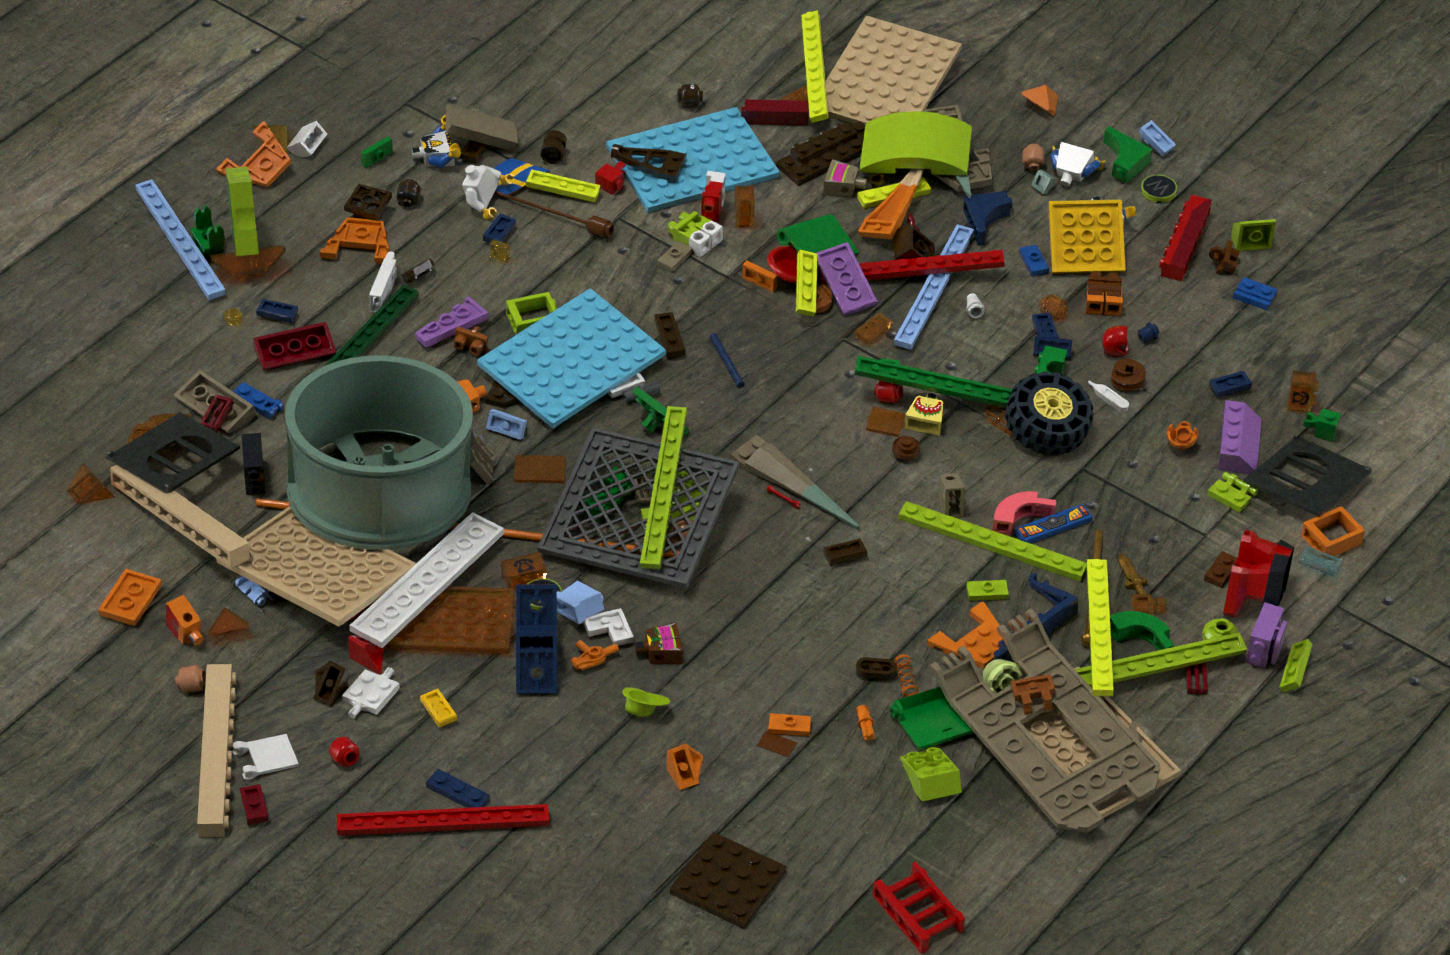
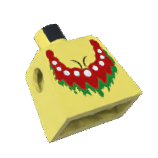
M929 393L926 397L917 396L906 413L904 429L940 436L943 402L937 400L938 397L934 393Z

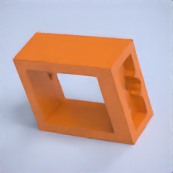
M1340 506L1322 514L1320 517L1317 516L1303 522L1301 536L1325 561L1361 545L1365 530L1352 518L1349 512ZM1339 523L1348 532L1344 536L1329 541L1320 530Z

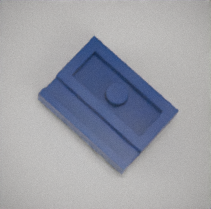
M1243 277L1233 293V299L1267 310L1276 297L1278 289Z

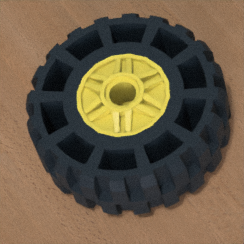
M1041 372L1039 374L1033 373L1028 378H1022L1014 386L1006 406L1005 419L1009 431H1012L1013 437L1019 440L1025 448L1028 447L1033 452L1044 453V455H1061L1066 451L1068 453L1075 450L1076 447L1084 442L1093 421L1094 408L1092 401L1089 400L1088 393L1083 390L1078 382L1075 383L1072 381V378L1062 376L1060 373Z

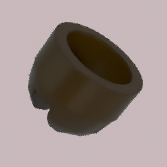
M882 174L872 175L870 177L871 186L873 188L883 187L885 184L884 176Z

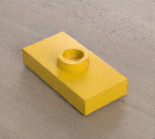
M439 689L420 696L421 703L439 728L457 721L456 713Z

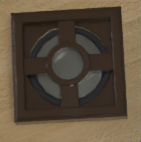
M358 184L346 202L344 211L354 213V218L379 220L392 198V192Z

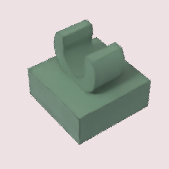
M1038 170L1031 186L1042 194H1048L1055 184V178L1044 170Z

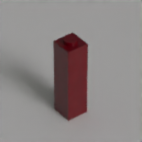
M745 99V107H741V116L744 117L748 125L808 126L809 104L808 101Z

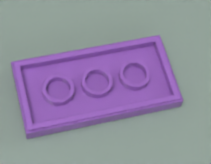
M848 242L816 253L817 265L843 317L877 305L878 301Z

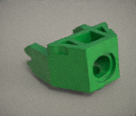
M203 205L202 211L197 207L194 211L195 227L190 229L194 243L204 258L223 252L225 245L224 229L219 224H216V229L214 228L211 210L207 205Z

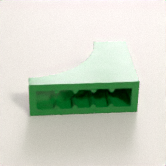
M1110 126L1105 129L1103 143L1108 145L1117 156V159L1113 162L1112 176L1124 183H1128L1151 163L1153 149Z

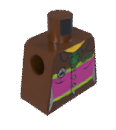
M676 622L647 629L645 631V641L634 643L635 653H647L649 663L683 664V649Z

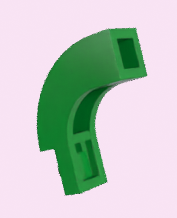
M1125 611L1110 615L1111 635L1116 643L1131 638H1138L1152 644L1156 651L1174 647L1172 640L1169 639L1171 629L1157 617L1138 611Z

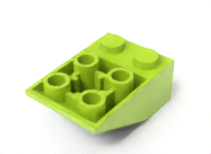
M931 747L923 752H909L907 755L900 756L912 787L921 801L962 793L960 770L940 748Z

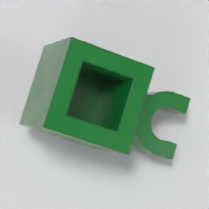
M1322 408L1318 417L1314 413L1308 412L1303 426L1316 428L1314 437L1333 442L1338 430L1341 413Z

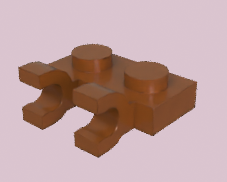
M1051 674L1011 681L1014 700L1022 702L1024 715L1032 714V698L1042 697L1044 711L1053 710L1051 695H1055V686Z

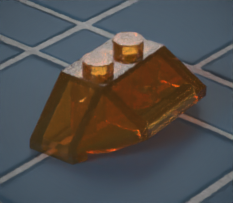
M284 245L258 248L259 254L236 256V252L210 255V259L232 277L244 279L247 278V275L255 274V276L266 275V272H270L285 253L286 248Z

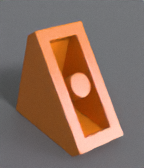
M1047 85L1021 93L1030 102L1053 116L1055 115L1058 95Z
M687 743L667 750V771L679 790L699 783L704 757L701 753L687 745Z

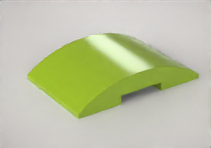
M922 111L898 112L873 119L865 125L860 172L896 173V168L931 169V174L967 175L972 126L947 115Z

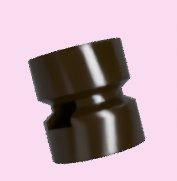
M551 130L545 134L540 156L545 162L556 164L562 161L567 143L565 134L558 130Z

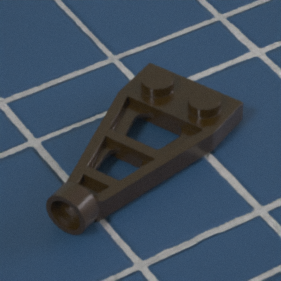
M613 144L611 149V158L618 159V161L655 177L674 182L677 181L687 155L672 150L631 148L618 144ZM633 155L645 156L643 162L637 161L632 157ZM663 158L664 163L662 167L658 168L649 164L650 159Z

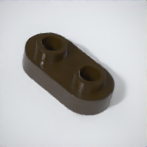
M432 258L427 259L404 272L401 276L404 282L408 280L411 283L419 278L418 274L423 273L424 275L432 271V266L435 264Z
M863 657L856 663V673L863 678L892 679L896 675L897 665L890 659Z

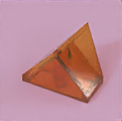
M85 463L80 466L67 489V492L79 504L115 498L111 491Z
M224 607L217 615L207 634L210 636L248 628L249 622Z

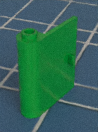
M832 214L780 228L777 231L778 242L782 246L792 244L797 252L804 250L818 253L848 242L854 255L860 253Z
M940 686L892 701L889 708L891 716L896 718L918 750L974 733L947 702Z

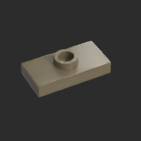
M677 241L657 260V266L673 272L693 253V248Z

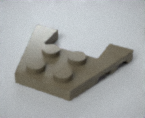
M989 149L973 151V158L976 162L968 163L970 189L992 185ZM934 175L956 191H964L955 175Z

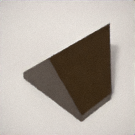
M329 660L328 663L315 671V695L313 698L328 706H332L349 688L348 669Z

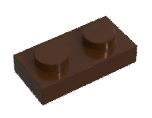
M1221 551L1205 574L1204 581L1222 588L1231 575L1232 566L1235 560L1237 561V557Z

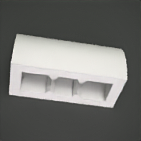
M314 121L301 128L288 145L287 150L299 157H309L323 141L327 133L317 121Z

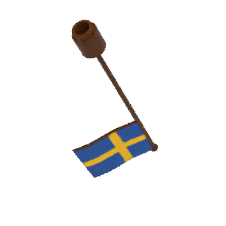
M513 158L493 168L500 171L502 175L512 174L514 176L511 180L507 179L508 182L512 183L507 186H503L498 179L499 184L494 194L584 223L588 233L603 238L612 236L614 224L610 220L592 216L586 221L511 196L526 187V180L531 169L550 173V170Z

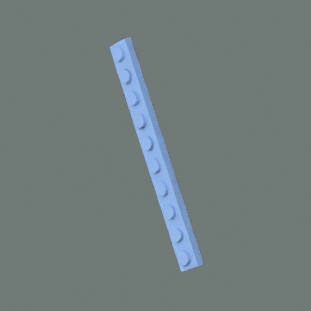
M151 179L136 184L137 193L207 299L211 300L226 295L225 288L154 181Z
M957 224L940 255L963 254L974 235V229ZM953 272L929 274L894 339V345L910 350L913 348Z

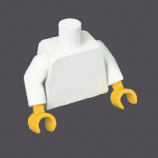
M469 165L465 169L467 176L462 183L466 201L471 208L476 209L478 212H483L484 219L491 220L494 218L493 215L497 214V210L493 207L486 208L499 184L498 179L503 186L512 184L507 179L511 180L514 176L512 174L502 175L500 171L485 165Z

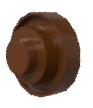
M910 436L898 437L892 444V453L898 459L913 460L920 454V443L917 439Z

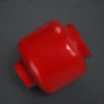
M879 381L874 387V394L882 403H897L903 397V385Z
M342 736L332 742L329 748V755L341 767H349L358 760L360 749L350 738Z

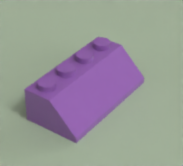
M1229 400L1225 402L1218 470L1250 474L1257 468L1261 418L1244 402Z

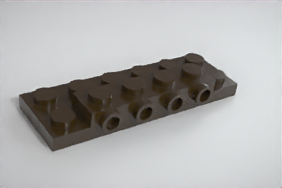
M846 122L844 124H836L829 131L823 130L815 138L809 137L802 144H794L790 155L776 161V167L799 186L828 172L832 160L846 163L861 156L865 125L862 122H857L853 125H849Z

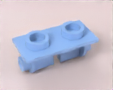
M243 576L235 580L236 587L245 595L252 590L247 596L256 605H264L267 597L273 600L268 594L270 590Z

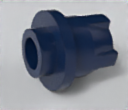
M1151 322L1146 323L1145 327L1137 330L1138 337L1143 344L1152 339L1156 340L1160 333L1156 324Z

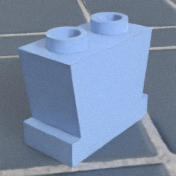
M576 581L562 592H557V612L580 624L585 621V618L605 610L603 606L604 599L599 591Z

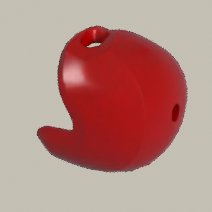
M1114 326L1104 332L1102 346L1107 355L1121 357L1128 354L1127 330L1129 327Z

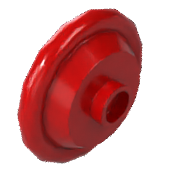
M780 246L771 250L767 256V262L772 272L785 281L797 284V250L790 246ZM817 267V278H818V275H819V273H820L819 267Z

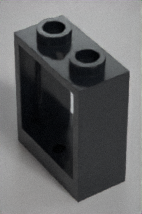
M261 433L241 434L246 495L264 494L266 491Z

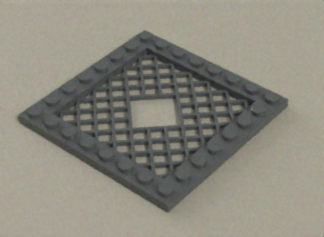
M592 427L537 547L538 552L687 589L739 469V462L681 448L677 473L687 470L689 476L680 479L678 474L676 475L677 481H675V486L680 485L683 491L673 494L672 500L676 506L671 508L670 513L679 510L682 516L675 519L671 515L669 516L668 526L673 525L676 531L666 535L665 540L669 546L664 548L663 553L672 550L675 556L667 560L662 556L660 569L641 568V556L634 553L639 551L642 553L643 545H640L638 539L645 537L646 526L644 524L647 523L648 518L629 526L614 500L646 486H649L651 491H653L652 484L655 478L649 480L646 474L656 471L657 465L655 463H658L661 443ZM614 453L616 458L607 462L604 456ZM632 457L634 463L625 466L622 460ZM649 461L653 467L643 470L641 464ZM619 462L622 468L612 471L610 465ZM637 466L640 472L631 476L628 470ZM606 467L609 473L600 477L597 471ZM625 472L627 478L618 481L615 475ZM704 474L708 480L698 483L696 477ZM643 476L646 482L636 485L634 479ZM612 477L615 483L605 486L603 480ZM692 479L695 485L686 489L683 483ZM630 481L633 487L624 491L621 485ZM599 482L602 488L593 492L590 486ZM708 485L707 490L704 493L701 487ZM618 487L621 493L611 496L608 490ZM698 489L701 495L692 499L689 493ZM605 492L608 498L599 501L596 495ZM686 495L689 500L679 504L676 498ZM593 497L596 503L586 507L583 501ZM702 500L698 508L695 502ZM611 502L614 508L604 511L602 505ZM692 504L695 510L685 514L682 508ZM599 507L601 513L592 517L589 511ZM617 511L620 517L610 521L607 515ZM586 512L589 518L579 522L576 516ZM695 515L694 520L691 523L689 517ZM604 517L607 523L597 526L595 520ZM685 519L688 526L679 529L676 523ZM623 521L626 527L616 531L613 525ZM592 522L594 529L585 532L582 526ZM641 526L644 532L635 535L632 529ZM610 527L613 533L603 536L601 530ZM579 528L582 534L572 537L569 531ZM629 531L631 538L622 541L619 535ZM688 531L686 538H684L682 533ZM597 532L600 538L591 542L588 536ZM679 535L682 541L672 545L669 538ZM616 537L619 543L609 546L606 540ZM585 538L587 543L578 540ZM634 541L637 547L628 551L625 545ZM603 542L606 547L599 546L597 544ZM622 546L624 552L615 549ZM682 546L678 554L675 548Z

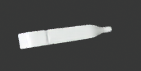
M1088 381V384L1093 387L1096 396L1121 413L1128 411L1129 402L1106 385Z

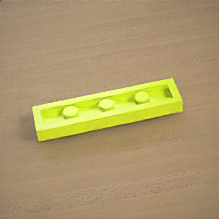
M532 169L526 180V187L596 202L600 192V185Z
M925 178L920 179L913 198L931 194V188ZM899 183L858 192L857 198L864 209L879 206Z
M799 250L797 254L796 313L814 317L816 313L817 254Z

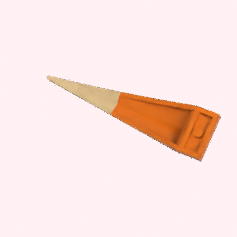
M912 168L891 194L864 219L858 230L860 237L893 238L896 230L900 229L924 169Z

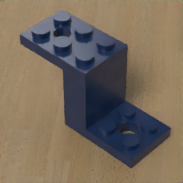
M516 584V693H557V584ZM535 599L540 600L543 604L539 610L531 608L530 604ZM534 667H539L543 671L542 675L538 678L531 675V670Z

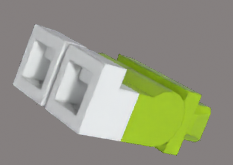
M693 211L691 214L683 212L678 217L679 223L671 221L667 225L668 232L673 235V241H680L692 247L694 254L699 258L723 240V226L704 216L698 215L696 211Z

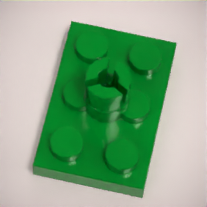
M636 386L632 391L637 397L635 400L649 413L641 425L653 433L661 422L665 423L667 408ZM686 425L684 428V435H686L690 431V429Z

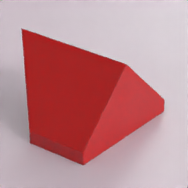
M350 635L348 639L349 658L381 675L384 647L381 648L360 636Z

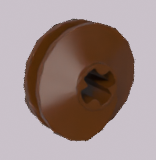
M1133 359L1118 360L1114 364L1112 371V385L1121 391L1130 392L1138 390L1145 382V368L1141 363Z

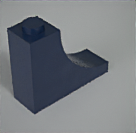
M1006 191L971 195L970 199L968 196H964L963 211L970 228L974 229L973 236L977 246L985 245L986 228L993 221L1010 215V208L1013 207V203Z

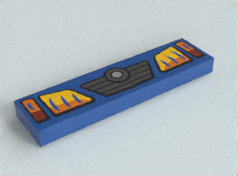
M1081 504L1016 527L1015 534L1021 541L1033 543L1091 522L1093 516Z

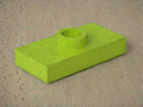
M1006 580L968 581L966 584L969 601L1008 599L1009 597Z

